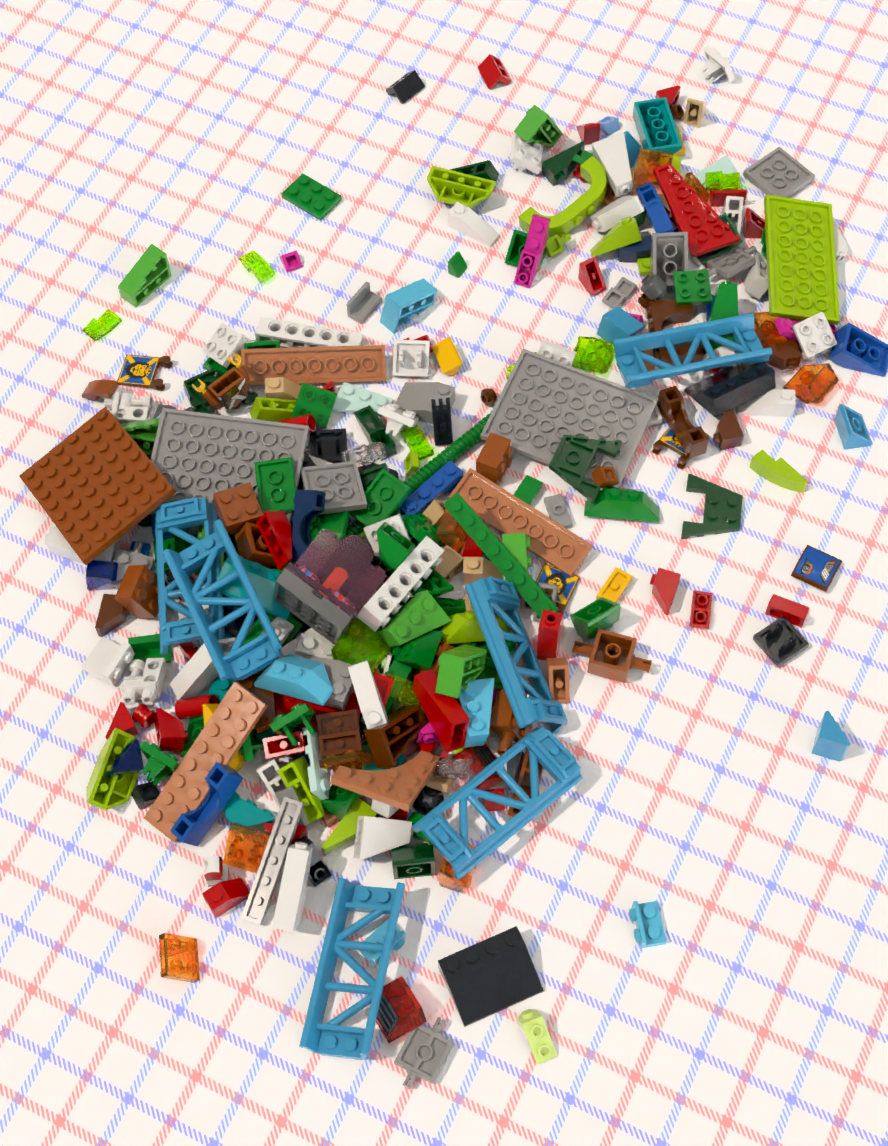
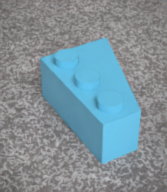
M423 278L392 293H388L385 297L380 323L393 334L398 331L397 327L403 323L408 324L410 322L409 318L415 314L420 315L434 304L438 290Z
M494 678L469 680V687L461 689V696L455 698L470 718L464 748L483 746L489 735Z

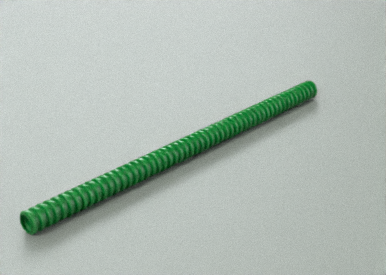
M491 412L482 418L478 424L476 423L474 427L467 430L466 434H462L449 447L441 451V454L439 453L437 457H434L428 464L421 467L420 471H416V474L411 475L407 481H404L405 484L413 489L409 496L449 460L451 462L456 461L462 454L469 451L474 444L476 445L478 441L482 440L480 435ZM358 520L347 527L344 540L355 543V540L357 541L359 537L364 536L365 531L363 528L366 526ZM305 569V570H309V571H313V572H319V571H320V570H315V569Z

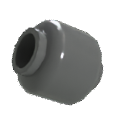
M647 275L642 280L641 291L649 300L657 301L666 295L667 284L659 275Z

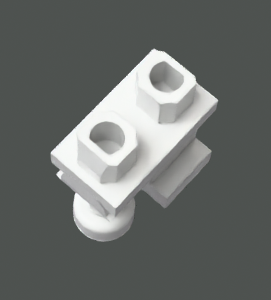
M115 391L111 399L105 398L104 405L107 408H112L110 412L120 424L152 419L150 413L153 407L152 396H144L143 399L132 398L127 392L120 393V391Z
M147 658L146 664L139 659L132 660L129 666L131 675L124 677L120 686L125 705H133L136 700H142V703L145 705H153L155 699H160L164 677L168 675L165 659ZM152 664H159V666L153 669Z

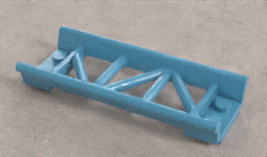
M753 313L613 340L616 365L628 389L649 385L650 381L713 368L744 362L747 365L769 361V357L772 355L771 347L763 348L754 330ZM732 333L736 343L720 335ZM709 340L735 350L739 354L717 358ZM693 341L682 364L673 345ZM701 341L709 359L691 363ZM665 346L674 366L641 351ZM643 361L661 369L647 371Z
M194 497L161 504V507L156 508L155 534L161 655L168 654V646L202 639L189 609L172 600L173 598L183 597L180 589L175 590L178 587L175 579L165 586V565H168L163 554V533L170 532L194 545L200 539L181 529L204 525L205 538L216 532L214 522L218 520V515L213 503H210L206 498L199 499ZM220 555L216 557L207 575V582L203 584L201 590L217 581L221 572ZM201 565V566H199L198 568H196V569L192 570L191 572L187 573L188 576L190 577V576H191L192 574H194L198 569H200L203 565ZM215 591L209 594L208 597H223V594ZM209 605L207 617L210 624L224 617L223 605ZM166 606L183 614L188 619L167 622ZM225 626L216 630L215 635L218 640L225 639Z
M218 519L214 522L216 532L180 553L165 549L163 554L222 681L226 679L231 680L234 683L239 679L242 681L277 660V657L281 656L279 649L282 645L221 519ZM226 551L235 571L201 590L216 557ZM204 564L193 586L187 573ZM236 579L240 580L248 598L206 596ZM202 605L242 607L210 624ZM248 613L229 654L225 656L215 635L216 630ZM257 615L265 633L242 646Z
M489 576L488 578L482 577L473 583L466 584V592L518 727L524 728L534 722L544 721L549 723L552 734L558 733L563 726L568 724V720L561 703L553 700L517 610L521 605L513 582ZM495 614L512 630L513 633L502 631V629H500ZM505 640L517 642L518 648L512 657ZM521 656L523 657L526 668L516 666V663L519 661ZM521 675L530 677L534 688Z
M536 727L412 825V829L416 833L422 831L450 863L454 877L459 880L583 779L580 774L581 767L576 762L575 757L550 730H546L544 727L540 729ZM524 748L529 751L531 798L507 773L503 766ZM538 762L556 781L540 796ZM496 772L521 801L475 787ZM476 797L521 811L502 825ZM467 800L495 830L492 835L473 850L468 845ZM458 801L459 834L441 815Z
M345 878L338 879L299 1044L300 1048L307 1049L312 1053L321 1054L322 1056L368 1060L404 895V883L398 882L395 889L357 886ZM348 911L369 913L344 930ZM383 914H390L384 944L345 940ZM344 949L380 952L381 959L376 979ZM338 956L368 985L332 982ZM330 992L367 994L366 997L327 1023L322 1024ZM370 1005L365 1029L338 1026Z

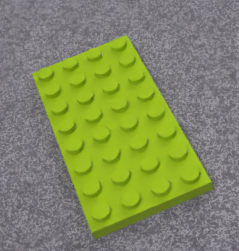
M766 195L764 197L769 315L805 320L823 312L829 324L838 325L840 315L832 204Z

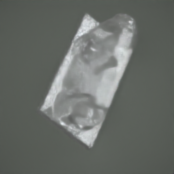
M441 759L432 774H439L445 780L457 778L470 780L475 776L474 771L470 767L473 759Z

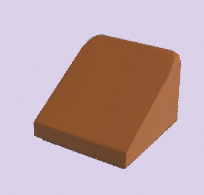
M598 466L592 472L594 483L601 486V488L619 483L614 467Z

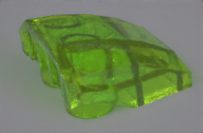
M579 336L574 351L577 353L572 367L599 372L600 374L608 372L614 359L613 343L596 337Z

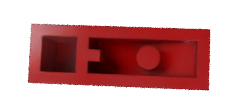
M265 511L256 524L278 569L283 570L292 560L291 525L284 511Z

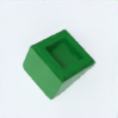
M459 251L448 261V274L456 278H460L468 268Z

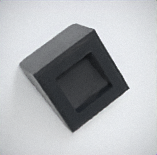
M153 781L136 785L131 793L140 810L153 804L160 794L157 787L153 785Z

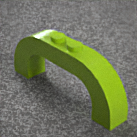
M591 156L580 165L581 177L591 186L561 213L554 216H545L530 206L518 216L519 226L528 233L534 214L551 219L547 232L549 238L554 234H558V236L563 233L566 234L574 227L580 225L586 217L595 212L605 199L607 180L602 164Z

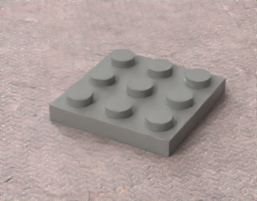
M780 146L743 172V176L766 195L787 198L815 178V174Z
M356 461L301 468L304 490L326 492L325 510L319 515L367 509V501Z

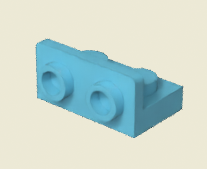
M633 901L632 907L629 909L631 922L635 921L634 938L636 942L640 943V948L665 945L667 941L657 901L638 904V901Z
M389 918L363 942L384 944ZM397 927L391 952L394 949L398 951L405 944L406 933L403 930L400 931ZM358 950L374 968L380 963V952Z

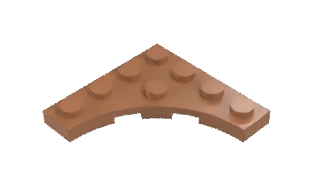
M421 750L418 755L403 765L373 771L358 770L339 765L331 777L330 784L408 812L439 764L440 757Z

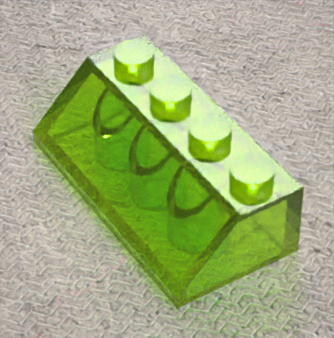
M357 617L331 649L333 660H340L351 665L368 660L373 674L375 668L377 669L394 646L389 647L377 631L372 630Z

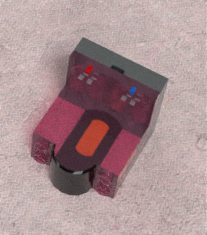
M322 529L295 564L290 562L277 578L273 600L332 644L338 645L358 619L357 615L363 606L384 584L387 576L382 568L372 565L374 551L366 539L359 535H347L338 540L335 533Z

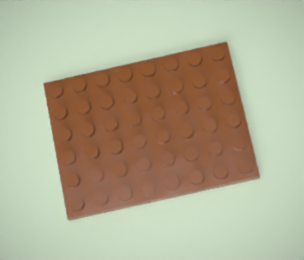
M106 406L19 475L85 565L89 564L176 493V490Z

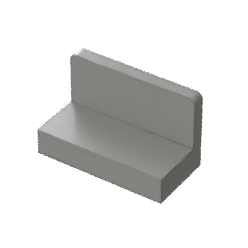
M366 281L346 304L347 316L360 324H363L382 302L381 296L370 291L369 282Z

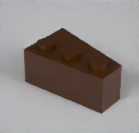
M420 704L402 706L387 715L388 721L386 724L363 730L377 768L395 767L397 764L396 760L401 754L406 752L407 745L417 737L420 730L425 726L427 722Z

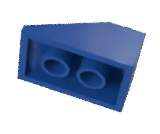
M847 323L836 331L835 340L837 345L832 346L830 361L846 369L881 377L886 376L888 344L851 323Z

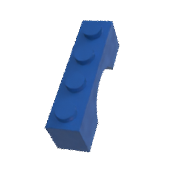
M449 460L405 499L400 506L402 515L422 514L433 500H436L444 493L451 494L463 478V470Z
M216 762L205 778L209 787L206 798L195 811L182 813L170 831L182 843L198 847L244 778L232 767Z

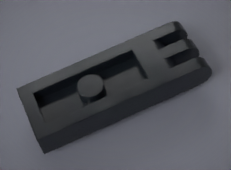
M449 397L445 399L446 405H443L442 398L438 399L439 405H436L435 399H431L435 446L453 443Z

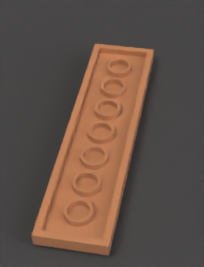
M385 344L241 349L242 365L250 377L249 385H265V378L284 377L296 384H302V382L329 383L330 381L334 383L386 381Z
M469 468L448 497L450 498L456 492H459L485 523L502 534L526 533V536H530V548H527V550L570 577L574 575L593 548L592 544Z
M234 682L144 819L171 841L178 842L179 839L170 830L182 813L195 811L202 804L209 792L205 778L214 764L219 762L229 766L269 705L238 682Z

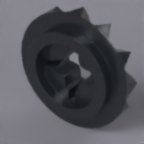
M425 785L412 806L416 812L425 816L444 801L443 792ZM425 793L428 797H434L431 799V806L427 801L423 802Z

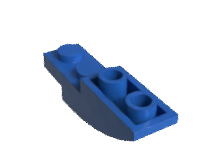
M649 182L635 188L655 232L666 233L674 231L664 205L652 183Z

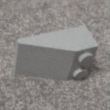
M688 232L652 233L650 276L657 274L667 286H674L673 272L688 271Z
M405 382L395 404L399 405V409L403 411L408 409L417 413L416 416L420 417L419 421L433 425L431 399H435L436 405H439L438 399L442 398L443 405H446L445 399L449 397L450 407L452 408L455 402V387L440 382Z
M304 655L303 658L324 663L333 688L332 694L324 705L338 711H344L354 691L348 666H351V664L340 660Z

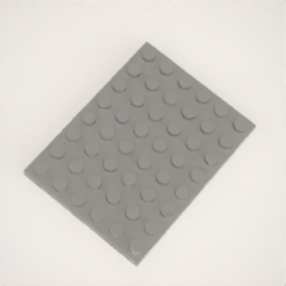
M523 348L480 435V439L486 441L490 432L511 439V447L514 452L548 465L563 435L584 436L595 440L604 438L606 441L621 440L622 445L615 458L597 451L584 479L594 482L592 472L598 466L614 467L619 483L608 488L619 489L658 399Z
M162 408L151 462L176 490V493L162 504L194 497L199 499L206 498L210 503H213V493L249 482L258 500L254 462L289 457L293 459L296 490H298L310 430L309 426ZM156 509L149 515H156ZM287 513L285 515L291 525L293 513Z

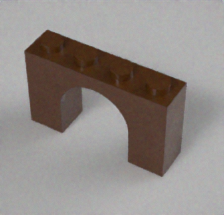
M675 299L649 301L648 309H645L646 319H649L650 322L648 323L649 333L661 331L671 324L691 321L694 313L693 305L676 306ZM693 341L673 345L682 364ZM701 341L691 363L702 361L704 353ZM665 346L655 348V358L674 366Z

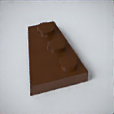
M263 670L242 681H235L269 705L255 725L257 734L270 729V724L274 722L273 719L276 717L274 692L254 686L255 681Z

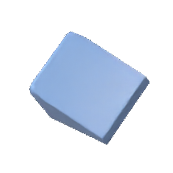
M606 116L596 122L600 123V129L608 136L620 130V124L616 117Z

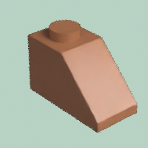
M547 658V680L553 700L559 703H570L569 664L567 658Z

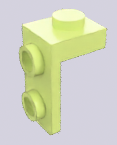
M527 1009L520 1016L516 1017L518 1025L525 1032L537 1064L557 1056L543 1016L536 1009Z

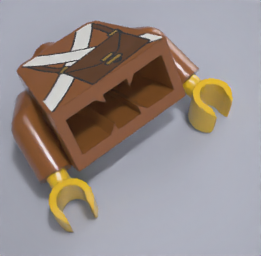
M233 353L235 356L234 361L230 356L227 357L229 363L234 364L236 368L233 367L210 384L207 390L205 389V383L200 379H197L201 383L198 388L192 384V387L196 391L201 392L204 399L211 406L217 408L224 407L227 411L240 407V402L248 396L247 389L250 382L246 369L240 364L241 356Z

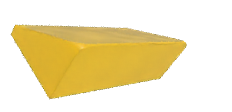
M451 337L445 338L432 347L443 374L455 375L463 363Z

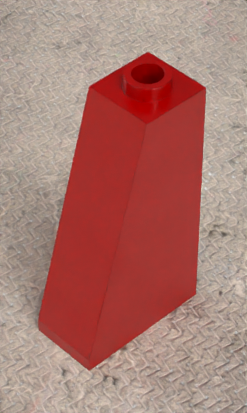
M543 609L538 629L537 659L547 661V658H557L565 628L563 613Z
M433 670L421 672L415 675L412 690L446 753L464 747L470 718L454 697L435 693L438 676Z

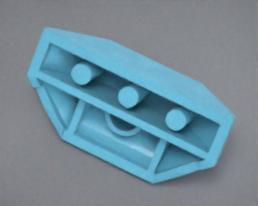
M291 654L275 660L266 667L254 683L255 687L324 706L333 692L324 663Z

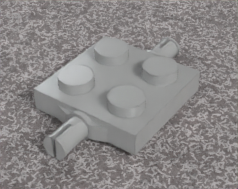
M753 245L746 250L733 247L707 261V267L710 269L708 270L709 277L720 274L728 279L742 270L748 269L756 263L755 257L751 256V254L757 252L756 247Z
M135 541L133 551L116 549L106 581L107 586L119 589L128 566L145 564L152 570L154 557L140 553L143 542Z
M437 1017L433 1028L414 1023L394 1061V1064L408 1072L402 1084L404 1087L407 1086L408 1089H411L416 1078L424 1079L434 1085L454 1046V1042L448 1040L440 1033L446 1022L443 1018L441 1020V1017Z

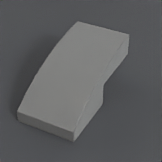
M622 276L616 286L610 288L602 302L613 309L617 306L621 307L637 289V284Z

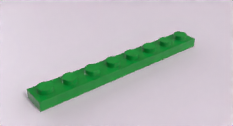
M456 492L442 504L508 581L513 582L516 591L540 618L543 609L555 612L559 610L459 492Z

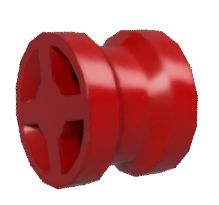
M140 704L133 712L132 720L140 722L141 726L147 729L154 723L156 712L149 710L147 705Z

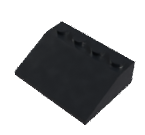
M744 362L736 367H728L685 388L684 392L711 415L717 417L776 388L775 370L765 362L747 365Z
M517 926L438 960V969L464 1027L544 992L526 944Z

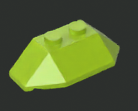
M436 166L431 167L427 176V181L437 201L452 205L459 202L469 208L490 197L496 185V181Z
M471 610L448 616L452 621L440 626L439 631L443 632L441 640L447 644L485 641L476 615ZM495 615L500 629L511 633L505 623Z
M115 728L98 755L86 787L88 804L106 811L129 801L142 766L133 735Z

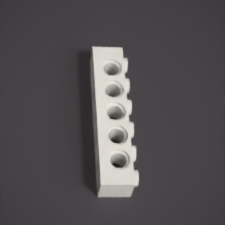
M260 317L255 331L256 339L279 340L280 348L364 345L362 333L296 323L288 320H278L271 317Z
M426 536L363 606L357 617L375 632L380 626L384 628L391 620L390 614L395 615L402 607L399 604L401 602L406 603L412 596L411 590L416 591L423 583L420 580L422 578L426 580L432 573L431 567L434 566L436 568L443 560L440 556L445 550Z

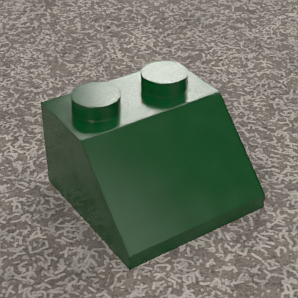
M419 843L412 847L402 845L391 849L394 880L436 875L433 844Z

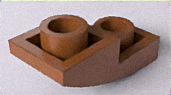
M94 380L88 383L81 396L82 398L97 401L99 397L111 399L119 385L115 380Z

